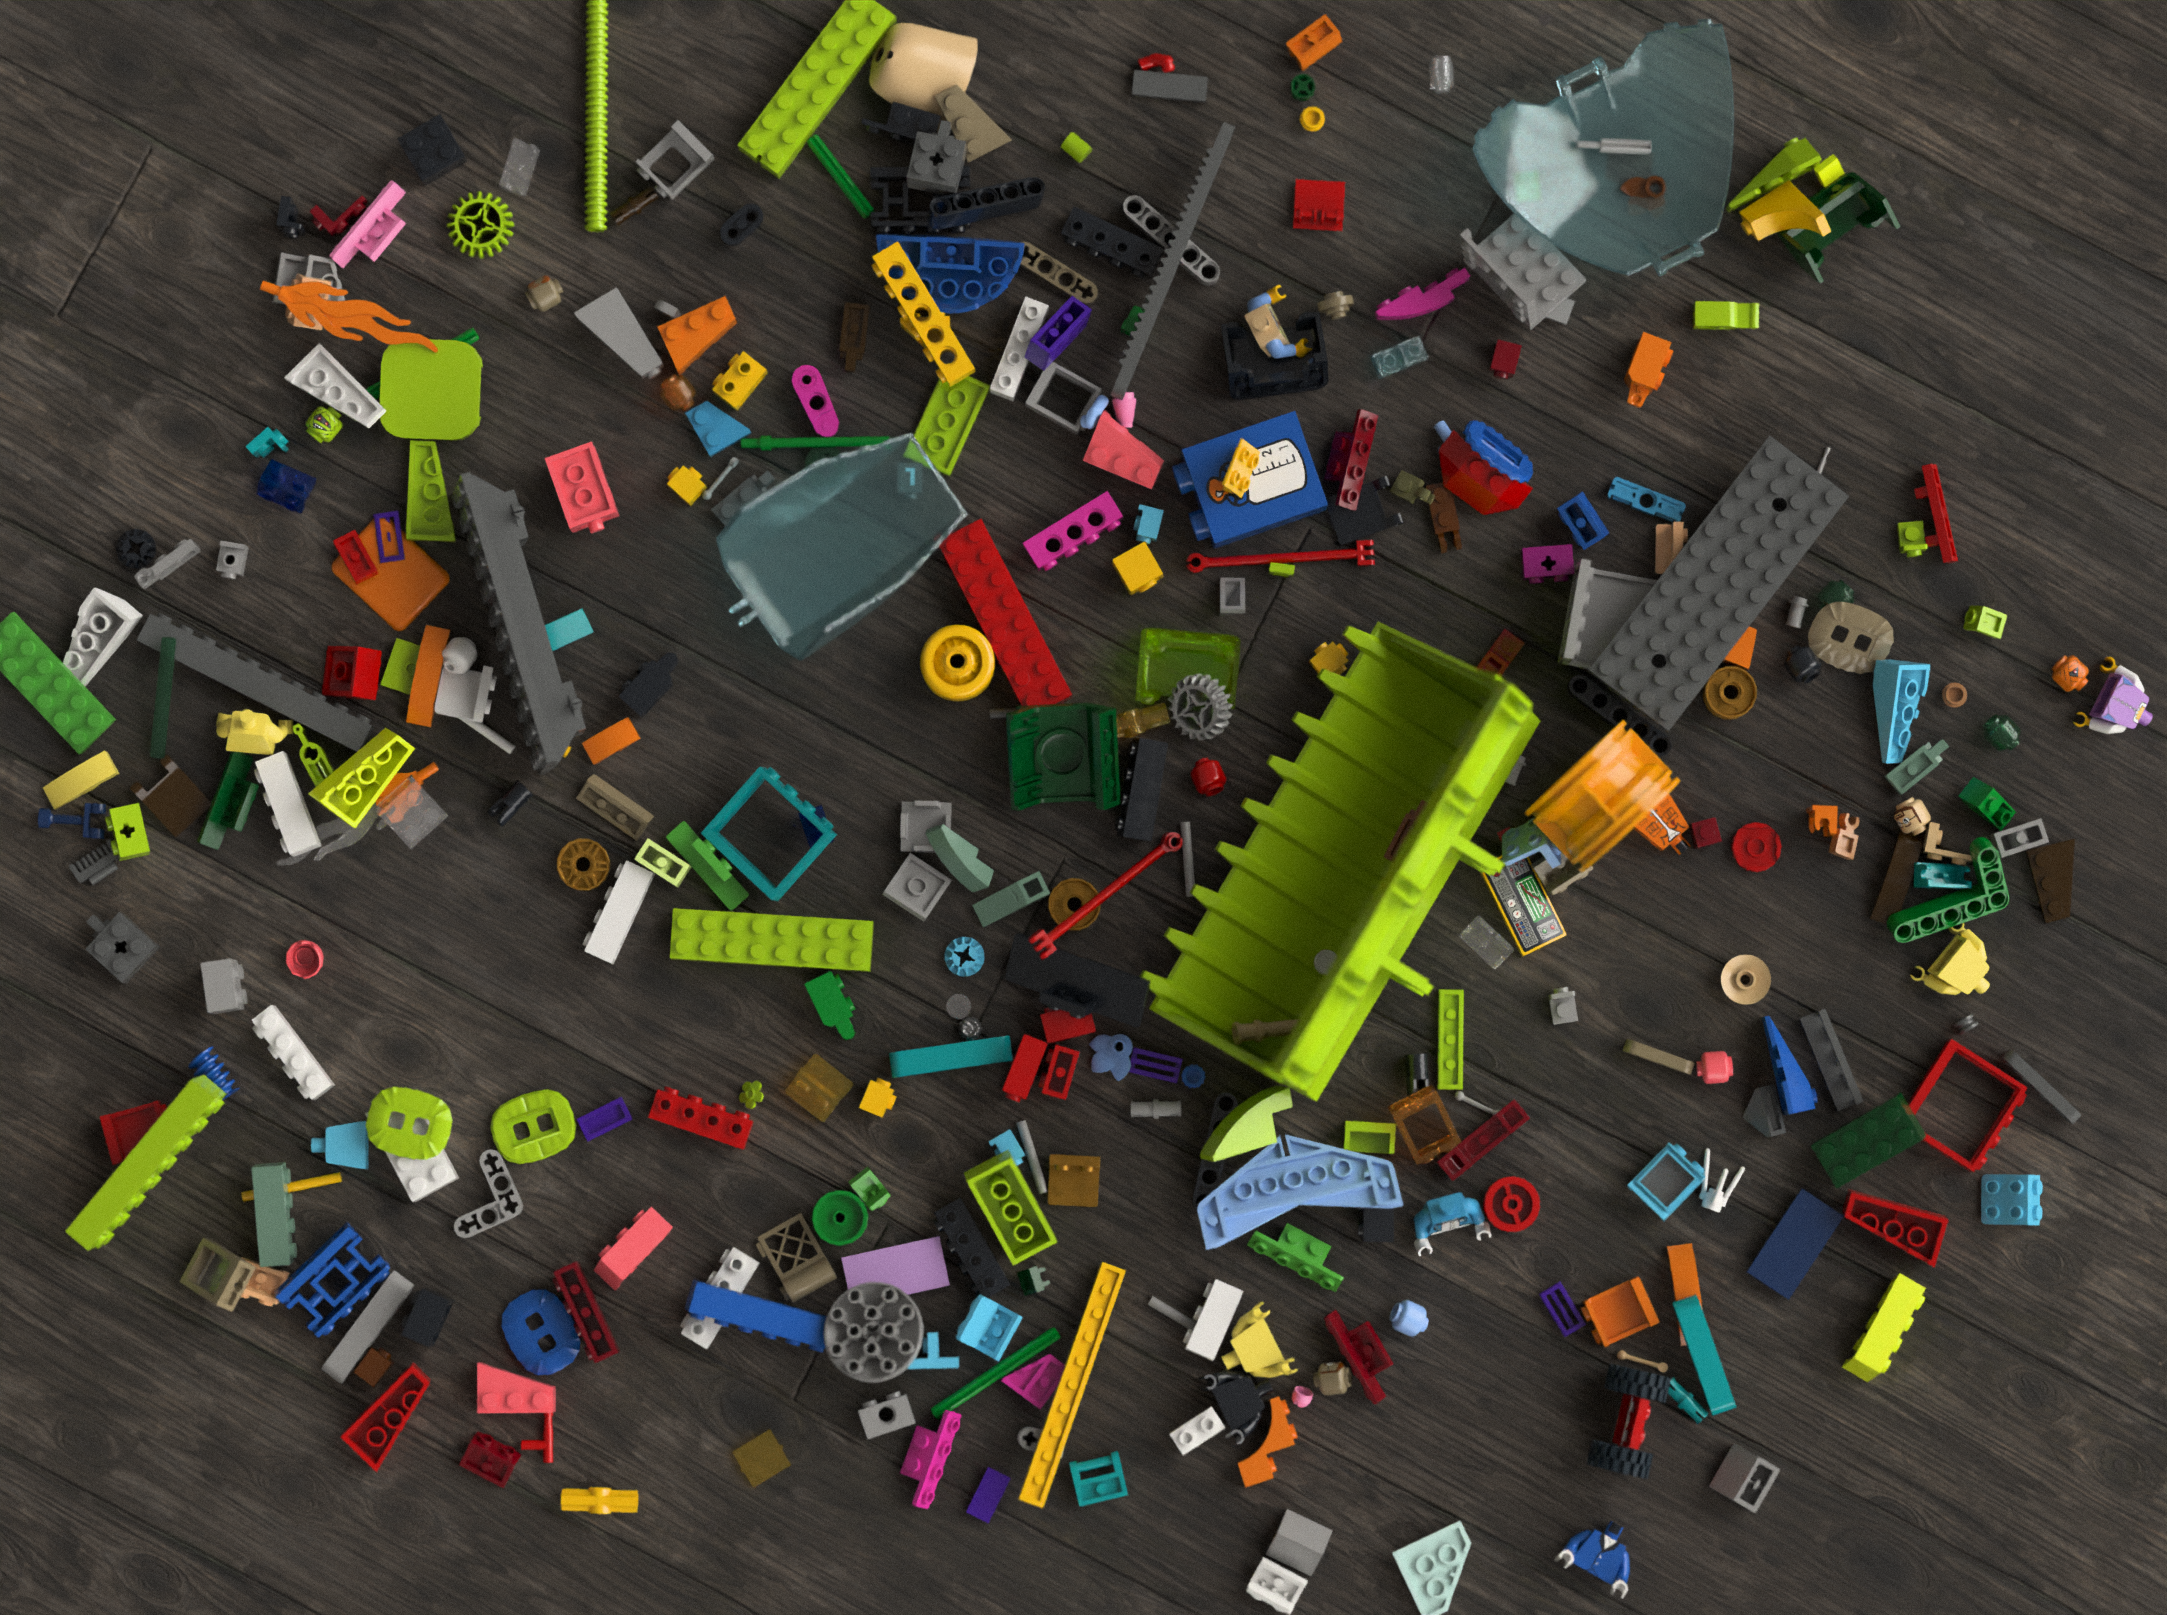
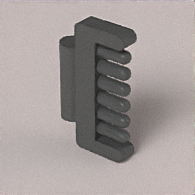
M108 839L106 844L103 843L101 845L103 850L97 847L98 854L95 850H92V856L90 854L86 855L87 860L84 857L81 858V862L86 869H84L80 861H76V866L74 864L69 865L70 870L79 883H84L89 879L92 885H95L118 869L115 861L119 857L118 855L114 856L113 852H111L110 841L112 840Z

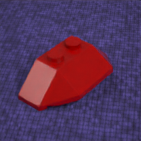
M1455 430L1450 433L1439 448L1444 487L1482 515L1519 508L1533 489L1526 482L1520 484L1516 480H1510L1507 474H1502L1497 468L1490 467L1489 462L1481 459L1479 452L1473 451L1471 445Z

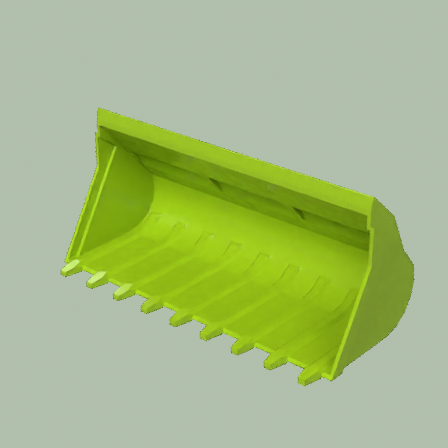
M1379 621L1376 623L1371 634L1348 625L1342 634L1360 651L1345 677L1325 669L1320 670L1317 678L1335 695L1320 720L1297 711L1294 714L1292 721L1309 739L1294 763L1274 755H1270L1266 764L1284 781L1269 806L1246 797L1242 802L1241 807L1258 825L1243 849L1223 841H1219L1215 850L1233 867L1218 892L1194 884L1189 893L1207 911L1193 935L1170 927L1164 934L1182 952L1168 977L1164 978L1144 970L1140 977L1150 980L1149 990L1156 995L1149 1008L1150 1010L1316 1102L1389 978L1422 997L1424 994L1428 995L1433 988L1428 983V979L1399 961L1459 860L1489 876H1494L1496 872L1500 873L1505 865L1503 862L1471 843L1470 840L1540 723V720L1532 712V703L1498 674L1477 669ZM1421 800L1426 801V806L1393 862L1385 859L1384 854L1406 813L1409 814L1411 809L1416 811ZM1323 950H1331L1337 957L1327 974L1322 975L1315 969L1314 958ZM1300 1019L1290 1036L1264 1038L1263 1041L1258 1043L1254 1040L1244 1041L1239 1045H1236L1232 1038V1024L1234 1022L1247 1024L1253 1023L1254 1020L1268 1023Z

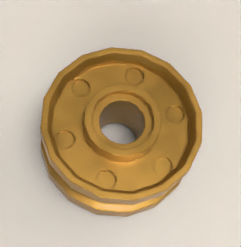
M1725 666L1716 670L1703 687V701L1706 708L1714 716L1723 720H1734L1743 716L1753 707L1757 698V686L1753 677L1746 670L1736 666ZM1725 687H1732L1735 690L1736 696L1734 699L1725 697Z
M578 838L568 842L561 849L557 858V870L560 878L567 886L578 891H589L599 887L606 880L610 871V859L606 850L599 843L590 839ZM581 858H587L590 861V868L585 872H581L577 868V862Z
M1070 878L1061 881L1053 888L1049 897L1048 908L1051 917L1059 925L1074 913L1068 909L1067 903L1069 899L1077 897L1081 900L1083 906L1098 894L1097 890L1089 882L1082 879ZM1100 905L1069 930H1081L1089 927L1097 919Z

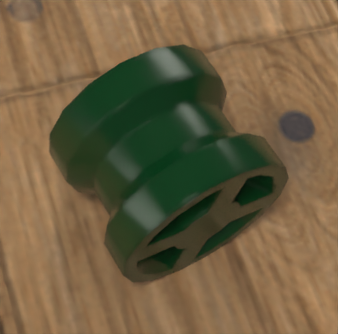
M1298 74L1293 78L1290 85V93L1295 100L1307 101L1314 94L1315 82L1311 76Z

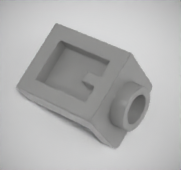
M1568 987L1553 989L1554 994L1548 995L1553 1025L1578 1021L1574 998L1575 991L1569 992Z

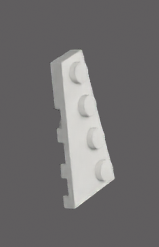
M320 343L284 377L288 382L367 428H370L386 412Z

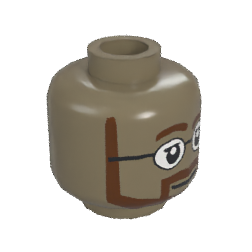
M1342 1362L1322 1363L1318 1368V1372L1314 1373V1385L1316 1388L1319 1387L1324 1395L1344 1394L1348 1387L1352 1385L1351 1370Z

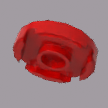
M1759 822L1749 823L1740 828L1734 835L1731 845L1732 855L1737 864L1745 870L1752 872L1765 871L1772 867L1779 859L1782 848L1780 837L1774 829L1767 824Z

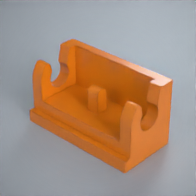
M1324 14L1289 40L1286 46L1291 57H1295L1298 66L1304 71L1339 45L1342 39L1339 30Z
M1812 805L1807 808L1806 813H1809L1808 827L1811 833H1814L1815 829L1818 831L1820 827H1823V836L1831 837L1837 834L1838 806Z

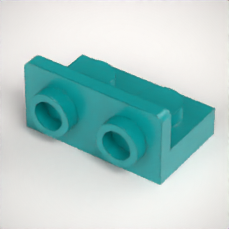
M267 427L245 447L256 458L259 456L264 458L274 449L272 446L274 443L286 453L289 448L285 444L289 441L277 428L272 431Z

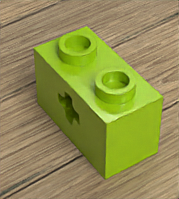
M139 803L109 809V816L105 817L107 830L113 831L114 840L110 841L113 855H118L119 861L149 855L150 849ZM124 827H127L128 831H133L130 838H126L125 834H120L123 832Z

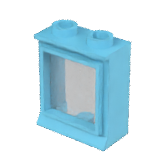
M1670 1142L1627 1185V1188L1637 1194L1646 1206L1650 1207L1660 1216L1663 1222L1705 1180L1703 1175L1705 1170L1695 1160L1692 1163L1684 1157L1687 1154L1685 1150L1677 1143L1673 1146Z

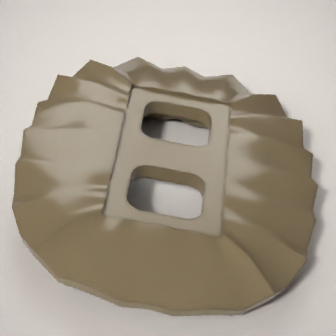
M1834 602L1823 607L1813 620L1808 633L1809 647L1818 658L1836 668L1858 674L1873 672L1876 660H1885L1894 642L1893 628L1885 618L1869 609L1848 602ZM1837 625L1849 630L1842 642L1831 638L1833 630ZM1860 634L1871 638V642L1865 651L1854 647V643Z

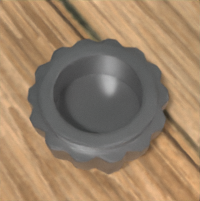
M967 1017L959 1023V1034L966 1040L973 1041L982 1034L981 1022L974 1017Z

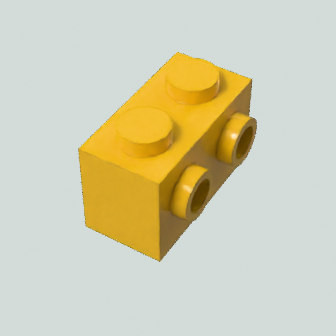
M744 351L741 355L735 354L728 363V366H730L725 374L720 373L712 383L715 386L712 389L713 392L736 411H738L768 374L767 369Z

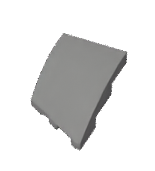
M286 253L280 254L275 285L280 287L282 285L290 286L298 273L306 277L329 280L332 287L342 289L334 260L310 254L307 257ZM273 295V303L285 305V303L278 299V296ZM328 296V300H345L344 296Z

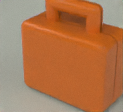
M384 518L379 519L384 556L399 555L395 523L391 519L390 523ZM373 519L358 536L378 570V574L356 585L340 555L333 561L331 569L342 582L394 630L403 631L445 588L450 581V576L413 540H406V533L403 530L401 532L405 560L380 563L375 522ZM387 532H390L391 542L388 541Z

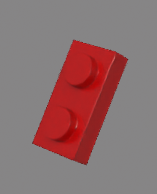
M355 530L333 540L337 552L356 585L378 574V570Z

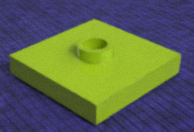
M396 638L380 685L410 695L420 646Z

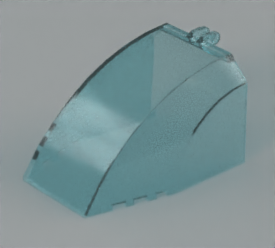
M912 433L884 440L882 443L873 446L867 445L849 453L848 451L840 453L829 459H820L741 507L717 536L716 541L723 566L745 597L730 607L729 611L731 614L737 613L743 607L750 604L754 611L740 618L737 622L740 627L759 617L779 648L802 661L855 625L901 588L962 522L968 513Z

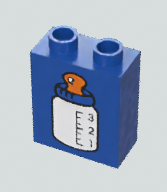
M1295 411L1182 449L1181 457L1183 463L1172 466L1181 495L1193 491L1199 506V510L1188 513L1197 541L1210 538L1213 549L1326 511L1328 506ZM1241 438L1260 452L1259 463L1252 471L1249 488L1244 492L1242 498L1233 492L1228 493L1222 490V482Z

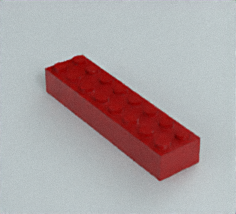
M982 519L938 540L937 544L980 628L989 641L994 655L1020 705L1061 704L1071 699L1073 695Z

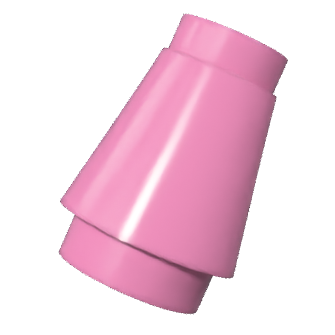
M1126 392L1123 400L1114 397L1112 403L1117 422L1121 426L1123 425L1125 428L1133 427L1136 398H1134V392Z

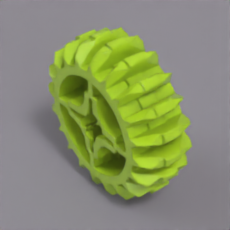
M478 191L477 199H474L472 193H468L470 201L465 202L461 197L459 201L462 206L459 207L455 204L452 206L457 214H448V217L455 221L447 223L449 229H455L448 233L450 238H456L453 242L455 247L462 244L460 252L463 254L470 249L469 256L472 258L475 256L476 251H478L480 259L484 258V251H487L489 257H493L491 249L496 248L499 253L502 252L499 244L503 243L506 246L509 244L504 236H513V232L507 230V228L514 227V222L506 221L512 218L513 214L512 212H505L508 209L506 203L499 206L501 203L500 197H496L492 202V193L490 192L487 193L485 199H483L481 191ZM482 206L475 216H464L472 208ZM490 208L499 214L500 227L489 222ZM479 220H483L486 225L482 230H478L475 225ZM461 223L472 228L473 238L471 242L463 237ZM486 234H497L491 241L479 244Z

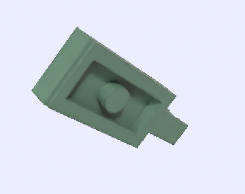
M1941 739L1933 747L1928 742L1884 777L1901 796L1939 765V762L1943 760L1940 754L1949 746L1944 739Z

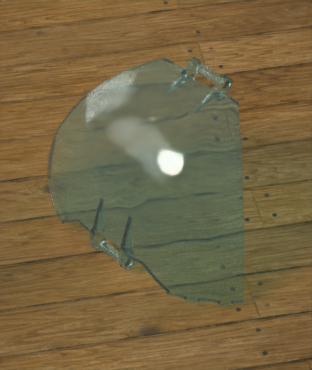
M1698 19L1697 25L1679 26L1677 22L1664 23V29L1645 33V38L1636 47L1624 66L1608 71L1603 58L1598 56L1593 59L1592 63L1566 76L1562 74L1556 77L1560 96L1546 105L1517 102L1512 99L1503 109L1498 106L1491 113L1492 120L1484 130L1479 128L1475 134V144L1472 149L1481 170L1503 202L1526 225L1563 251L1590 264L1624 275L1637 273L1652 265L1660 277L1666 274L1667 270L1695 256L1698 258L1704 255V250L1699 241L1711 236L1719 229L1728 193L1734 141V96L1728 46L1723 25L1713 24L1711 19ZM1597 72L1598 82L1572 94L1570 84ZM1601 138L1651 140L1652 149L1650 155L1600 153L1599 149L1576 148L1575 143L1576 141L1600 142ZM1650 176H1659L1664 179L1665 183L1664 193L1656 198L1629 196L1620 190L1621 186L1633 177L1647 179ZM1653 183L1650 185V191L1654 194H1659L1662 191V186L1659 188L1658 184ZM1686 244L1690 247L1663 262L1660 258Z

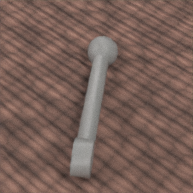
M733 457L729 465L711 487L702 493L703 499L709 500L711 498V493L729 471L738 464L739 460Z
M1457 1091L1454 1095L1456 1100H1463L1492 1116L1499 1111H1494L1464 1096L1462 1091Z

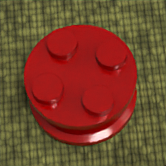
M1504 1177L1495 1181L1487 1189L1483 1200V1209L1487 1219L1494 1227L1502 1231L1517 1232L1526 1229L1535 1221L1540 1210V1199L1536 1189L1525 1179Z

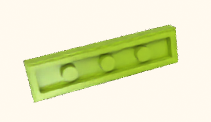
M1438 990L1437 1090H1463L1464 990Z

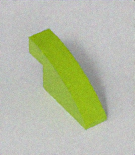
M1277 1085L1253 1095L1237 1106L1214 1130L1200 1153L1201 1159L1214 1162L1277 1143L1272 1113L1293 1107L1290 1088Z

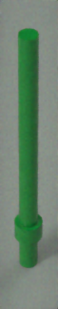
M770 435L761 436L760 438H741V448H761V451L772 450V448L890 446L889 436L772 438Z

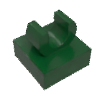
M1035 1266L1017 1272L1025 1296L1045 1290L1044 1287L1050 1284L1049 1280L1043 1282L1040 1273L1046 1271L1044 1267L1038 1268Z

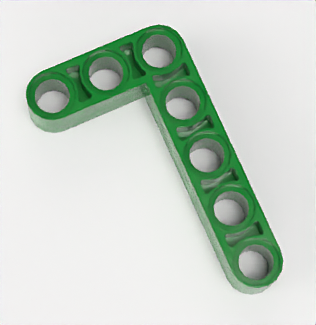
M1976 838L1970 845V854L1978 884L1971 886V889H1962L1896 912L1888 918L1887 928L1898 942L1907 943L1999 911L2008 905L2009 893L1997 849L1987 838Z

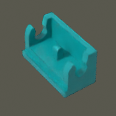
M1914 862V887L1956 890L1971 889L1972 882L1964 880V873L1969 872L1970 868L1957 864Z

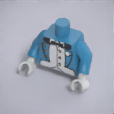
M1455 1193L1427 1201L1423 1209L1414 1218L1415 1235L1417 1238L1414 1246L1419 1256H1421V1250L1424 1248L1427 1249L1429 1254L1432 1253V1247L1427 1239L1428 1236L1476 1224L1475 1232L1479 1241H1481V1233H1488L1489 1238H1491L1490 1226L1485 1221L1479 1202L1473 1198H1465L1462 1193Z

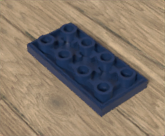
M1801 1188L1746 1272L1789 1300L1844 1216Z

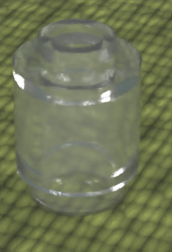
M1449 56L1432 57L1429 64L1430 89L1435 90L1437 94L1449 93L1450 89L1454 88V67Z

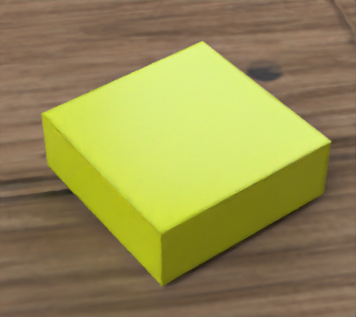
M1833 154L1814 168L1815 174L1823 187H1827L1845 174L1838 158Z

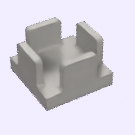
M939 801L902 802L901 852L936 853L925 833L927 829L941 824L951 829L952 803Z

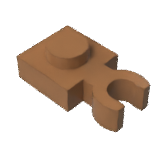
M1841 813L1838 819L1840 828H1837V834L1832 836L1829 853L1846 860H1854L1859 837L1854 834V830L1859 825V817H1850L1849 822L1850 814Z

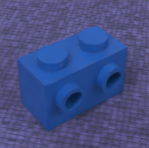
M1583 491L1557 508L1561 521L1569 526L1574 541L1578 546H1582L1584 550L1609 534V531Z

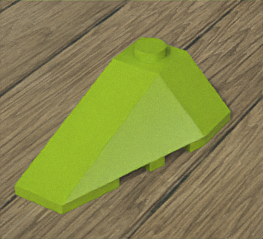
M1796 137L1784 144L1785 148L1726 207L1727 211L1730 212L1776 189L1786 181H1792L1813 170L1822 160L1820 155L1806 138L1798 140Z

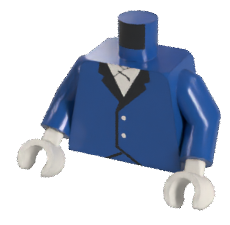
M1611 1520L1604 1533L1593 1528L1591 1531L1584 1530L1571 1537L1563 1551L1555 1557L1556 1562L1560 1558L1565 1559L1566 1565L1563 1568H1567L1571 1563H1574L1613 1585L1610 1590L1611 1595L1614 1594L1615 1589H1619L1622 1592V1599L1628 1590L1627 1581L1630 1573L1629 1554L1625 1550L1626 1546L1617 1542L1623 1527Z

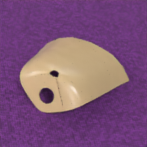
M911 23L895 24L888 29L873 54L869 83L877 94L891 104L894 101L941 115L940 123L941 120L947 121L934 95L955 84L964 92L966 91L976 61L977 39ZM884 48L881 59L876 62L879 51ZM889 51L893 52L891 59H887Z

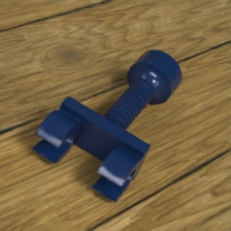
M85 803L84 815L82 816L54 815L51 813V809L40 808L38 827L50 828V825L53 823L82 824L84 838L104 839V829L90 828L91 813L106 814V805Z

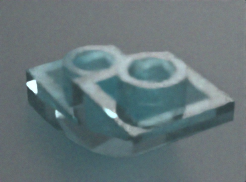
M1420 336L1398 343L1394 347L1370 356L1379 379L1429 359Z

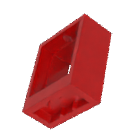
M1024 1034L1002 1091L1007 1093L1006 1098L1020 1103L1021 1098L1027 1099L1048 1043Z

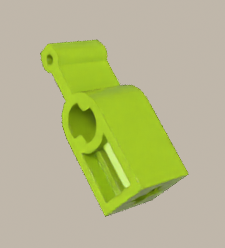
M1695 301L1693 304V329L1729 330L1759 328V303Z
M296 724L293 726V732L299 736L303 744L299 755L315 787H317L335 770L322 747L309 742L305 734L306 729L300 724ZM309 749L318 751V756L315 760L307 758L306 755Z

